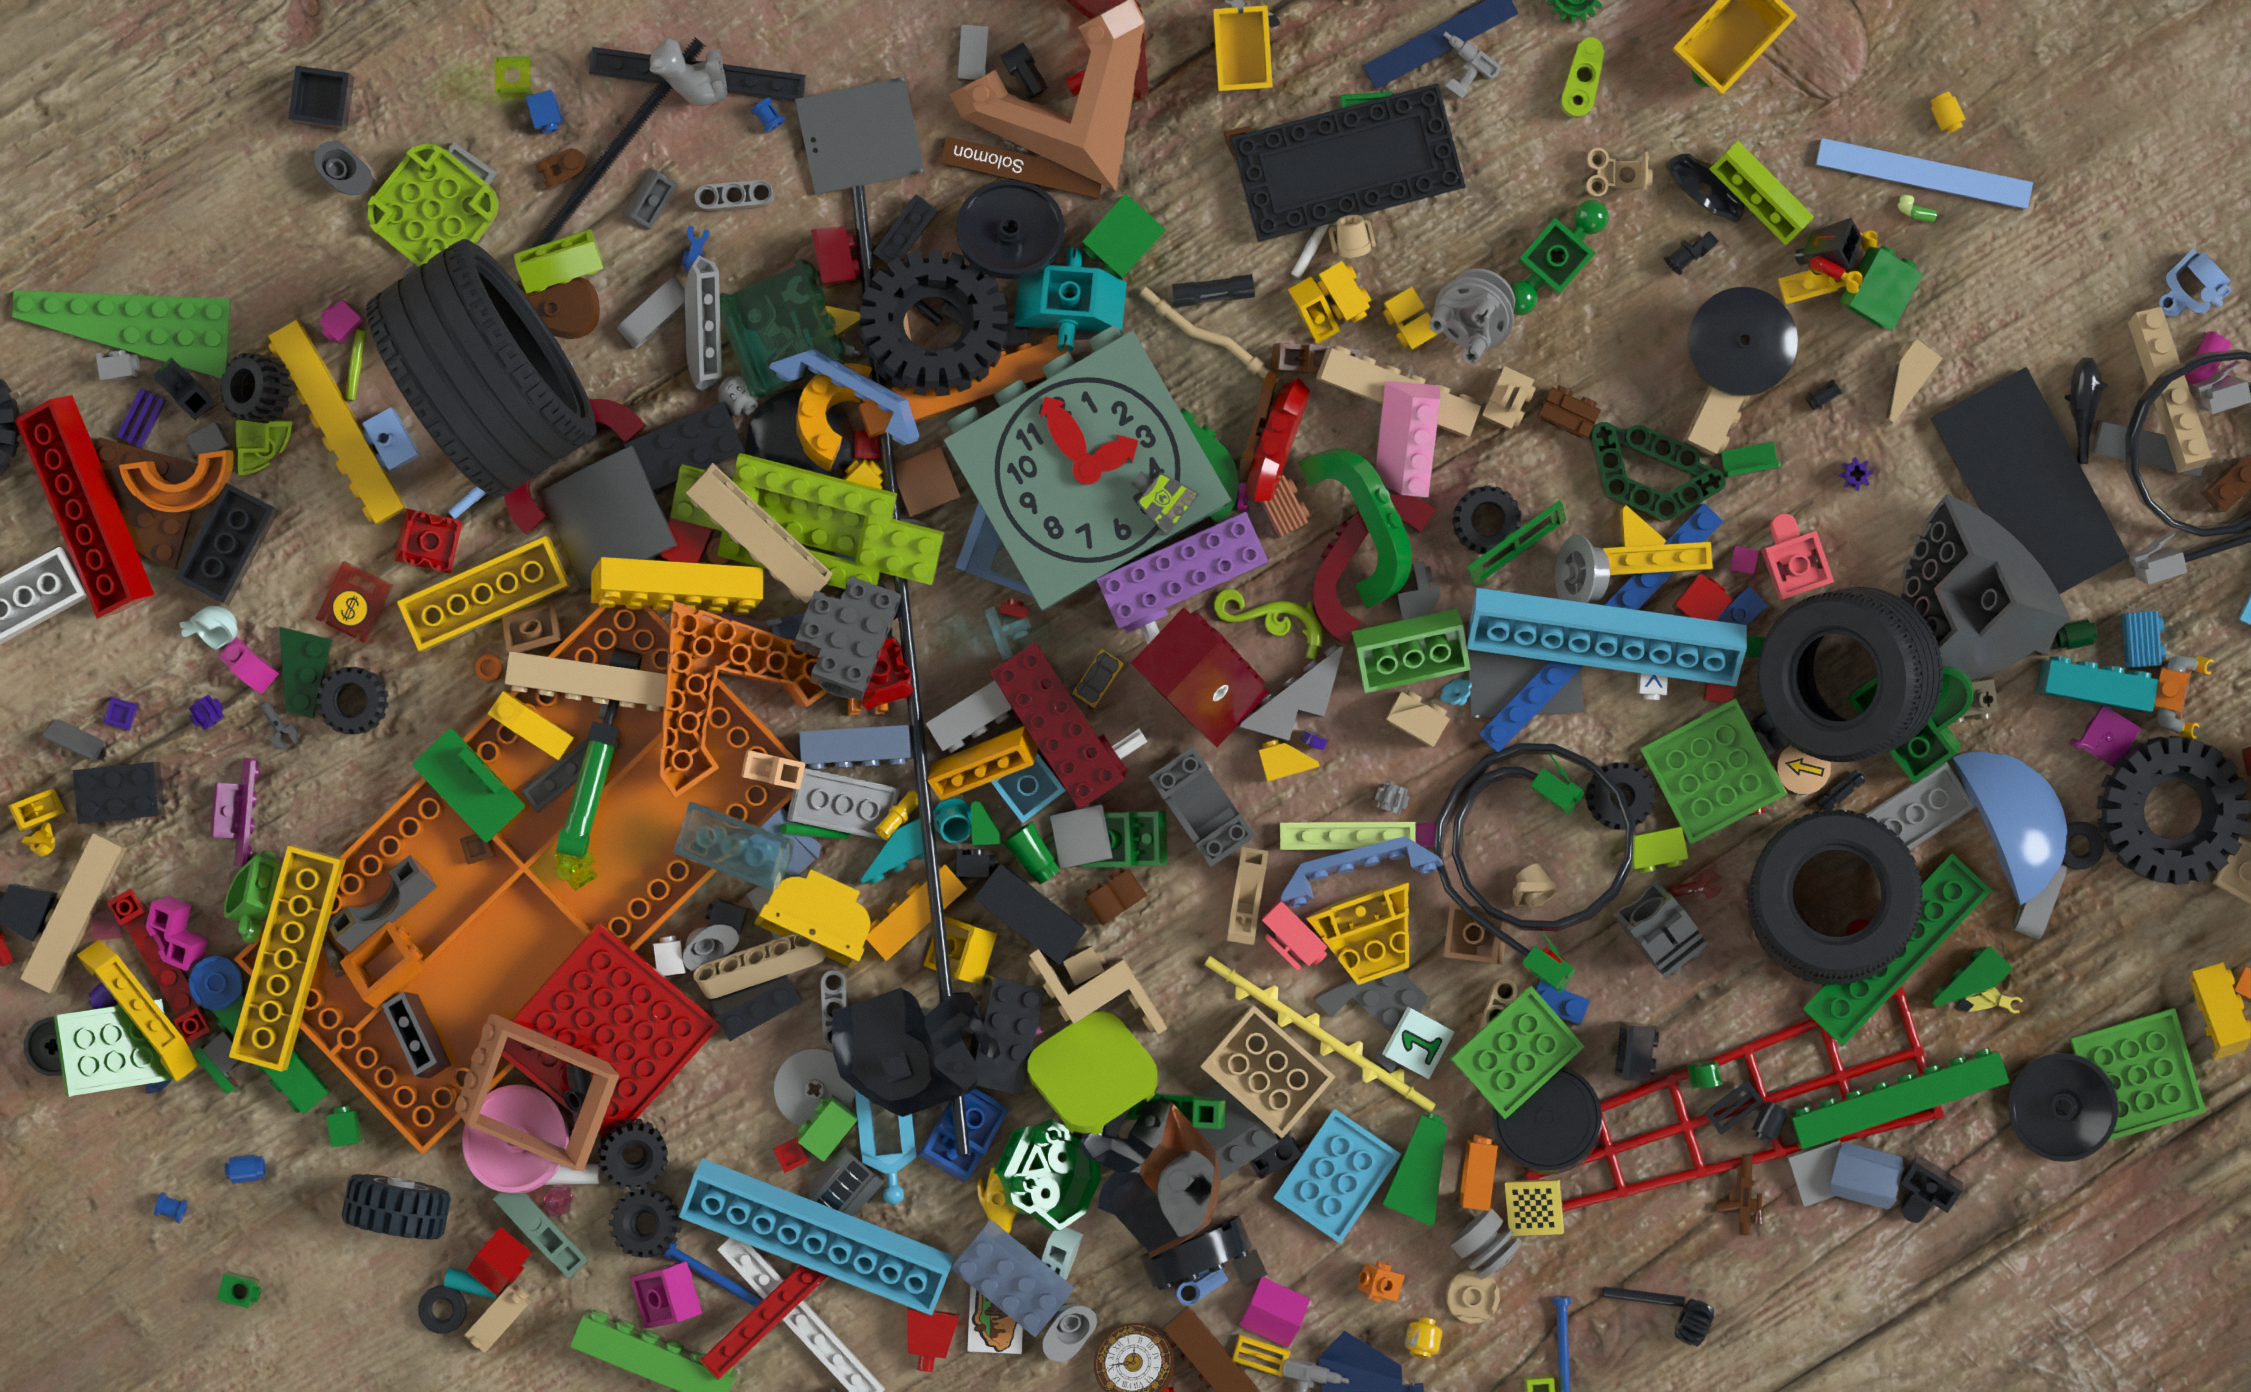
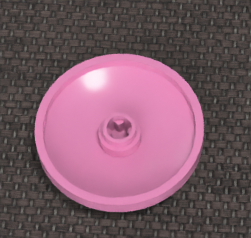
M526 1085L503 1086L486 1095L480 1114L566 1150L569 1142L567 1120L560 1106L549 1095ZM465 1123L462 1147L466 1163L473 1175L491 1189L508 1194L530 1192L547 1183L561 1167L558 1163L472 1128Z

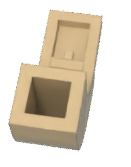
M1241 847L1227 941L1254 945L1268 851Z

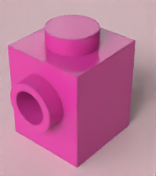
M341 300L336 306L332 304L321 314L323 319L319 323L324 327L321 332L332 343L337 340L343 344L365 320L346 301Z

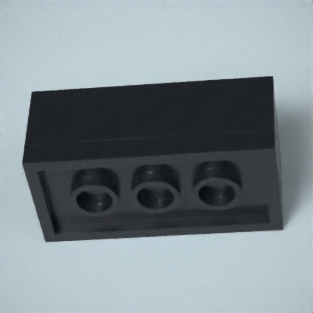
M1002 863L974 897L984 908H987L994 916L1009 925L1059 965L1087 931L1086 927Z

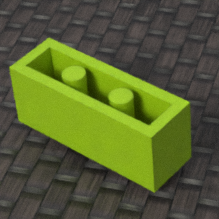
M591 229L514 254L516 268L526 294L541 292L549 286L558 283L565 284L573 278L582 275H592L598 272V270L604 269L602 257Z

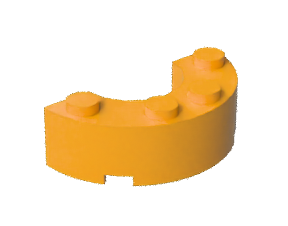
M854 363L843 364L870 379L872 367ZM817 374L806 385L800 397L796 416V432L806 455L819 467L830 472L839 452L842 437L835 433L828 425L825 414L830 407L839 402L850 400L860 403L861 398L854 394L855 391L847 386L845 388L837 386L831 382V377L825 374Z

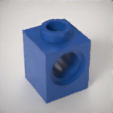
M553 90L526 97L535 129L538 132L542 131L543 134L559 130L558 126L564 123Z

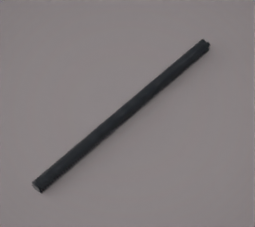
M695 36L690 45L686 47V50H683L685 63L692 65L690 62L694 63L695 57L698 58L697 54L700 55L701 49L704 50V47H706ZM661 79V82H658L659 85L657 84V87H654L655 90L650 92L651 96L648 95L649 98L644 100V103L640 106L641 109L638 108V111H635L636 114H633L634 117L631 116L630 122L627 121L626 127H623L624 130L621 129L619 135H616L618 138L615 137V140H612L613 143H610L611 146L608 145L610 149L606 148L607 151L602 153L603 157L600 156L599 162L596 161V164H593L595 166L591 167L593 170L590 169V172H587L588 175H585L586 178L583 177L584 180H581L582 183L579 182L580 186L577 185L576 191L573 190V193H571L572 197L568 196L570 199L567 198V201H564L563 207L560 206L562 210L558 209L559 212L556 211L557 215L554 214L555 218L552 217L553 220L550 219V222H548L549 226L545 225L547 228H544L545 231L541 230L542 233H539L540 236H537L539 239L535 238L536 241H533L534 244L531 243L532 247L529 246L530 249L552 242L551 240H554L553 237L556 238L557 232L562 230L564 224H567L566 222L569 221L568 219H571L570 216H573L572 214H575L574 211H577L576 208L579 209L580 203H583L587 195H590L589 193L592 192L591 190H594L593 187H596V184L598 185L597 182H600L599 179L604 177L605 171H608L610 166H613L611 163H615L616 158H619L618 155H621L620 153H623L622 150H625L624 147L627 148L628 142H631L633 137H635L634 134H638L639 129H642L641 126H644L643 124H646L645 121H648L647 118L650 119L651 113H654L658 105H661L659 102L662 103V100H665L664 97H667L666 94L669 95L668 92H671L670 89L673 88L665 79Z

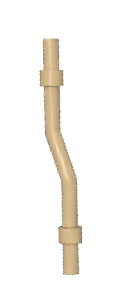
M1147 287L1139 294L1156 308L1154 310L1162 318L1164 316L1167 317L1190 337L1225 347L1247 365L1246 369L1253 375L1258 374L1265 380L1268 371L1271 372L1264 366V362L1257 356L1254 358L1230 337L1192 325L1172 308L1170 302L1165 298L1162 300Z

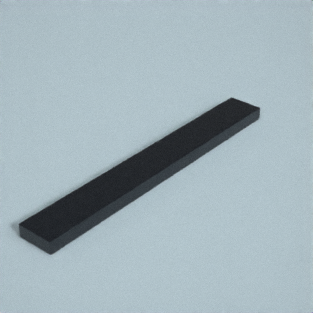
M592 47L590 75L659 84L658 82H661V79H663L660 75L650 71L651 54ZM693 60L694 63H692V62H690V63L693 65V64H697V63H700V62H703V61ZM723 64L727 93L795 102V99L804 97L806 75Z

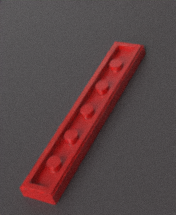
M800 1265L705 1354L699 1362L718 1381L822 1283L828 1275Z

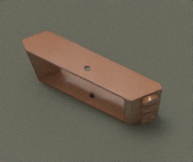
M490 1014L487 1023L483 1026L478 1048L474 1051L470 1070L465 1075L464 1086L456 1100L455 1110L464 1122L472 1128L574 1171H584L619 1074L604 1060L500 1016ZM507 1037L594 1073L566 1150L480 1114Z

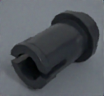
M1832 379L1816 391H1809V395L1805 398L1813 410H1821L1822 405L1841 395L1842 392Z

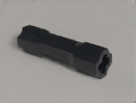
M1252 274L1211 281L1172 284L1175 308L1206 302L1255 297Z

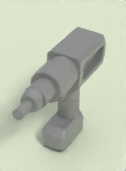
M1447 32L1443 34L1449 40L1448 42L1458 51L1457 53L1467 61L1463 65L1467 70L1460 82L1450 78L1444 83L1457 96L1463 99L1478 71L1490 80L1500 73L1501 66L1471 43L1464 42L1459 37L1451 36Z
M1290 1357L1282 1367L1284 1377L1299 1380L1296 1392H1307L1308 1387H1314V1382L1323 1384L1327 1382L1334 1384L1340 1382L1349 1383V1379L1343 1378L1342 1375L1305 1360Z

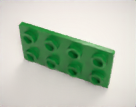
M452 728L448 729L412 764L421 776L486 843L525 808V804Z

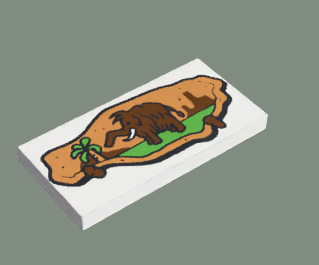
M971 1286L967 1351L1022 1354L1023 1327Z

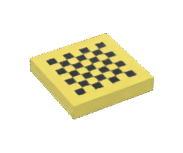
M1560 1179L1505 1182L1508 1227L1513 1231L1512 1236L1564 1233Z

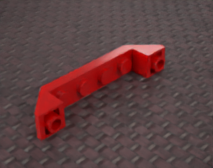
M132 889L108 901L107 903L119 925H125L174 1012L177 1019L173 1021L185 1042L188 1044L211 1031L204 1008L196 1003L190 994L189 980L185 972L162 961L158 953L160 948L154 936L150 937L146 929L149 909Z

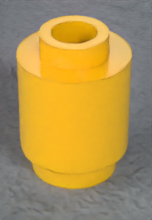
M1950 91L1930 100L1932 104L1930 109L1941 131L1947 130L1948 134L1963 128L1962 122L1966 118L1956 97H1952Z

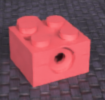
M1780 514L1773 518L1770 522V530L1776 545L1761 551L1778 601L1833 583L1834 580L1817 531L1801 536L1796 520L1792 515Z

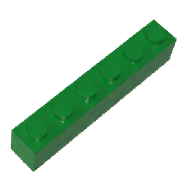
M244 990L238 1001L230 1007L212 1010L218 1017L216 1019L217 1024L225 1032L229 1030L234 1036L246 997ZM203 1006L206 1011L209 1012L211 1010ZM293 1048L288 1069L281 1072L253 1064L260 1072L263 1073L265 1071L271 1077L269 1082L277 1092L281 1093L283 1091L289 1098L287 1103L296 1113L301 1112L303 1115L308 1113L332 1092L295 1048Z

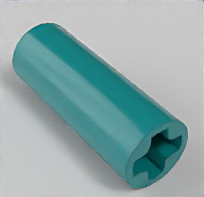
M452 1267L448 1268L444 1287L494 1300L498 1298V1295L496 1296L467 1271Z

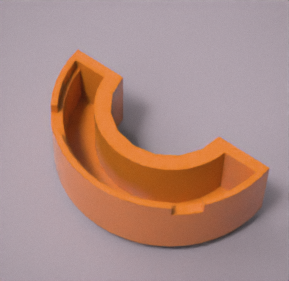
M233 450L199 454L198 466L194 474L187 481L179 484H173L165 480L157 472L154 461L119 465V469L129 491L147 506L164 512H185L202 508L220 495L225 484L230 479L234 455Z

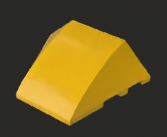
M1409 882L1378 887L1330 904L1306 917L1357 985L1409 968Z

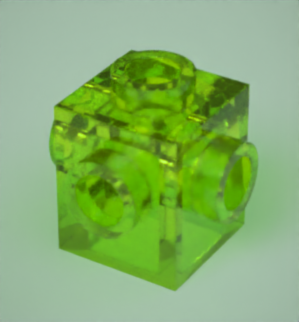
M589 849L583 860L558 853L553 855L558 865L554 868L557 875L562 881L566 880L574 891L598 877L592 865L595 859Z

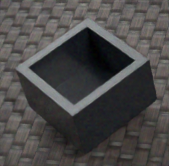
M296 66L288 119L295 124L347 131L355 78L346 72Z

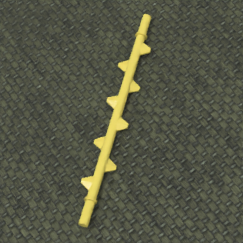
M1211 956L1205 962V966L1224 977L1227 982L1230 981L1236 985V999L1241 1000L1249 995L1253 996L1278 1013L1277 1025L1282 1028L1290 1023H1294L1320 1040L1321 1055L1325 1056L1336 1051L1363 1069L1362 1081L1364 1083L1377 1078L1405 1096L1406 1100L1413 1101L1426 1111L1432 1112L1436 1105L1434 1102L1415 1091L1413 1086L1409 1087L1404 1083L1403 1069L1400 1068L1392 1073H1388L1362 1056V1042L1357 1041L1347 1046L1319 1028V1014L1314 1013L1304 1018L1278 1001L1277 986L1273 985L1262 990L1237 974L1236 970H1231Z

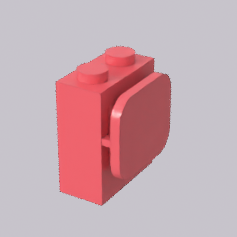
M1280 899L1261 918L1275 933L1273 938L1268 933L1264 938L1297 971L1302 968L1297 963V959H1302L1310 966L1312 963L1318 965L1326 957L1327 953L1324 950L1327 946Z

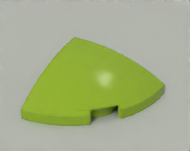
M235 419L237 475L251 474L270 465L269 460L277 452L282 453L291 434L292 421L276 420L264 424Z

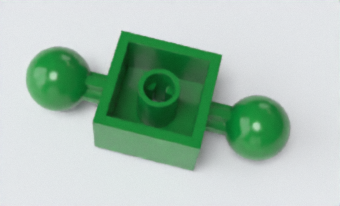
M1597 200L1582 202L1575 211V224L1570 230L1558 219L1554 218L1518 259L1517 262L1531 275L1525 281H1516L1510 284L1515 296L1513 314L1521 316L1532 312L1538 302L1537 291L1542 285L1558 297L1596 254L1582 240L1587 234H1597L1607 226L1609 213L1603 203ZM1550 252L1553 254L1561 253L1560 260L1562 263L1552 262Z

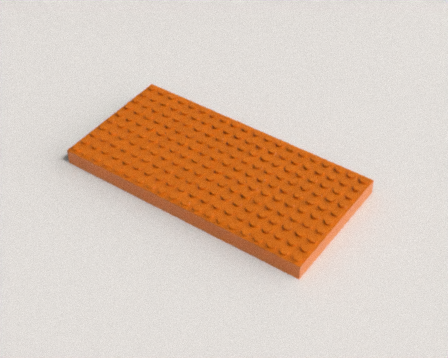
M616 604L615 607L611 608L599 607L548 657L609 666L615 647L641 653V671L667 674L670 625L653 610V607L642 606L641 609H628L626 605ZM718 675L714 684L713 702L705 732V747L719 768L675 799L659 777L664 707L662 712L646 710L647 704L636 703L635 708L619 706L618 715L613 726L620 729L621 736L619 741L623 746L613 753L590 832L588 850L583 860L556 853L558 838L561 829L565 825L576 783L537 813L520 791L559 760L513 732L489 714L463 740L525 804V808L490 840L495 857L474 864H467L460 839L476 834V832L423 777L339 857L346 859L329 920L346 906L365 907L382 898L390 886L391 877L389 871L409 855L428 870L437 885V888L393 922L397 927L402 925L411 935L409 941L422 952L423 957L421 960L426 968L389 1000L402 992L419 995L451 1066L431 1078L415 1076L382 1005L376 1009L363 1001L346 972L340 978L335 977L333 969H330L328 966L323 945L299 1026L422 1155L427 1153L462 1119L455 1110L456 1100L462 1092L465 1075L470 1070L474 1051L478 1048L483 1026L487 1023L490 1014H495L510 1021L599 922L632 950L636 951L744 847L743 844L769 818L791 801L793 788L741 777L746 750L796 761L800 760ZM528 687L527 693L511 691V695L574 737L559 760L588 738L592 721L603 723V719L598 718L601 703L592 702V696L582 695L581 700L565 698L566 693L555 691L554 696L538 694L539 689ZM327 926L325 935L330 938L345 958L350 952L335 940ZM264 931L259 934L254 944H249L234 959L250 976H252ZM393 942L363 968L374 984L402 961L404 956L395 942ZM502 1055L487 1094L515 1068Z

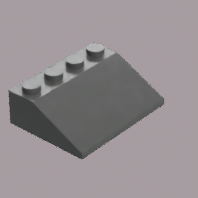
M1218 1082L1199 1094L1201 1096L1226 1099L1225 1128H1196L1216 1150L1220 1181L1279 1142L1270 1127Z

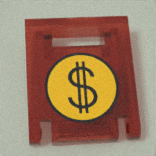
M343 561L316 616V620L322 622L325 615L328 614L327 625L353 638L357 637L360 630L363 633L359 641L366 643L393 584ZM356 574L376 584L373 593L350 583L354 575Z

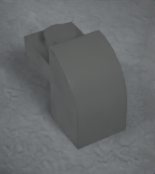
M1424 561L1412 564L1417 590L1396 595L1401 620L1424 616L1430 613L1439 601L1440 585L1429 588L1428 583L1433 582L1430 566L1425 567Z

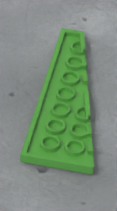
M13 290V318L163 362H167L172 357L183 368L220 379L222 374L226 373L225 368L229 359L230 299Z

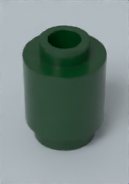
M2087 618L2068 622L2057 631L2055 635L2056 641L2060 649L2066 648L2067 650L2093 645L2094 639L2097 638V629L2094 622L2090 623Z

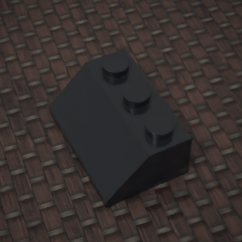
M789 974L718 998L709 999L716 1018L729 1042L803 1002Z

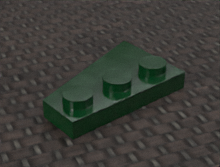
M279 627L285 710L289 713L314 718L317 707L316 699H319L320 694L317 692L319 687H322L333 640Z

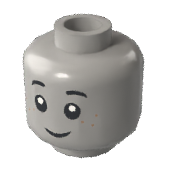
M742 376L728 377L718 389L719 402H724L728 411L735 416L749 415L758 405L756 402L758 399L757 389Z

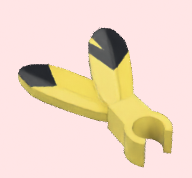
M1994 988L1993 990L1981 993V996L1962 1000L1958 1004V1008L1962 1011L1974 1012L1998 1005V1007L2007 1009L2012 1014H2018L2019 1010H2013L2010 1004L2012 1001L2021 1003L2023 1000L2019 997L2011 998L2000 995L1998 990Z

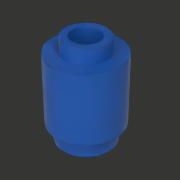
M251 1154L230 1157L229 1163H225L226 1179H231L232 1184L259 1181L260 1178L266 1177L264 1156Z

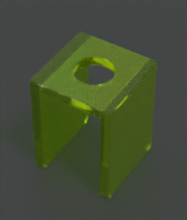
M530 56L494 57L495 93L501 99H526V97L536 94L531 89L530 67H535V62ZM508 68L519 69L521 75L518 81L511 83L506 80L505 72Z

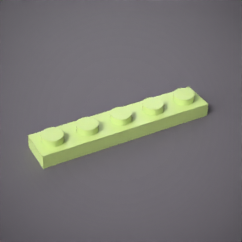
M1415 822L1280 823V850L1358 849L1403 836L1416 843Z

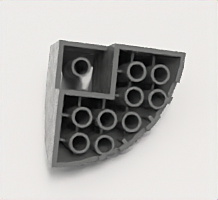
M1947 494L1926 519L1929 524L1922 536L1917 534L1914 542L1916 544L1912 558L1907 557L1901 575L1902 578H1905L1903 590L1897 596L1912 605V608H1915L1921 614L1920 616H1923L1924 620L1927 621V625L1931 627V630L1934 632L1933 635L1936 637V641H1938L1937 645L1940 647L1943 666L1957 668L1964 672L1970 680L2004 669L2031 654L2050 639L2070 619V616L2047 573L2033 555L2010 532L1972 505Z

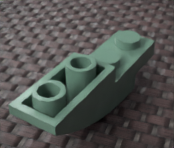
M499 1192L493 1198L512 1221L568 1279L588 1261V1258L526 1193L508 1194Z

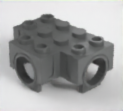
M852 576L848 579L846 590L843 592L841 599L830 598L821 592L814 591L796 636L794 649L818 657L817 664L814 665L811 673L810 682L819 684L822 689L833 695L843 698L854 697L862 701L899 607L901 594Z

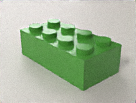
M1457 608L1351 632L1359 676L1365 693L1471 670L1464 627Z

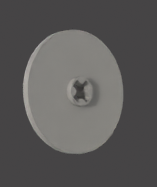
M822 1048L800 1050L788 1057L776 1074L774 1082L776 1103L783 1115L798 1126L806 1119L810 1121L816 1114L814 1109L823 1098L827 1100L831 1094L849 1108L853 1103L855 1090L840 1077L833 1052ZM813 1082L814 1085L820 1084V1093H809V1083Z

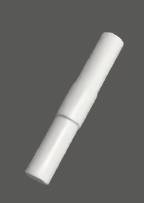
M1330 224L1316 227L1291 273L1292 276L1301 279Z

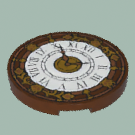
M1144 1323L1120 1325L1106 1334L1096 1349L1094 1373L1104 1392H1164L1173 1377V1349L1166 1337L1150 1325Z

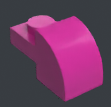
M237 637L218 655V658L230 668L231 672L260 694L267 689L279 674L262 657L258 656Z

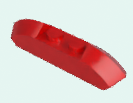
M1300 378L1283 385L1272 407L1247 480L1245 494L1253 501H1271L1275 495L1309 400L1310 390Z

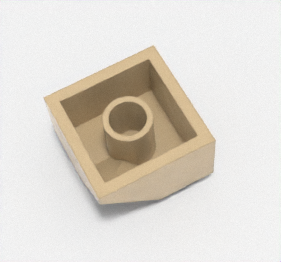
M1410 690L1406 694L1400 692L1384 720L1427 746L1434 747L1450 718L1445 716L1447 711L1434 703L1430 707L1420 703L1422 697Z

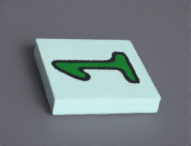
M1407 1007L1382 1054L1429 1079L1454 1031Z

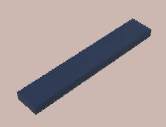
M1485 0L1363 65V68L1374 89L1377 90L1453 50L1454 47L1443 36L1445 32L1451 36L1459 37L1464 42H1468L1517 16L1519 13L1512 0Z

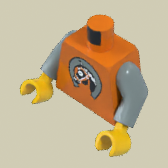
M2174 656L2170 659L2168 665L2162 667L2153 708L2159 725L2179 733L2180 737L2197 739L2193 735V728H2199V724L2183 722L2181 718L2191 672L2194 670L2207 675L2211 674L2212 671L2207 670V665L2209 662H2214L2213 659L2197 656L2196 658Z

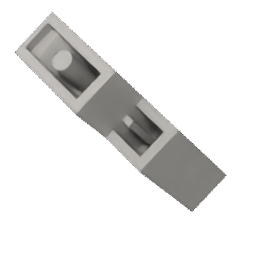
M1336 643L1325 651L1324 654L1327 657L1320 663L1314 660L1302 670L1305 674L1298 680L1294 676L1281 685L1284 690L1277 696L1270 693L1260 702L1262 707L1256 712L1252 711L1240 723L1239 727L1289 741L1298 710L1324 717L1344 647H1339Z

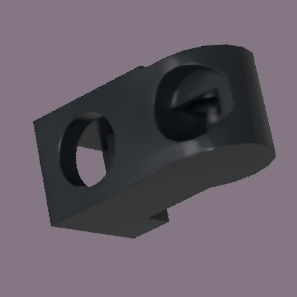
M1291 1132L1279 1139L1277 1144L1249 1162L1259 1179H1263L1271 1173L1278 1171L1302 1156L1303 1151Z

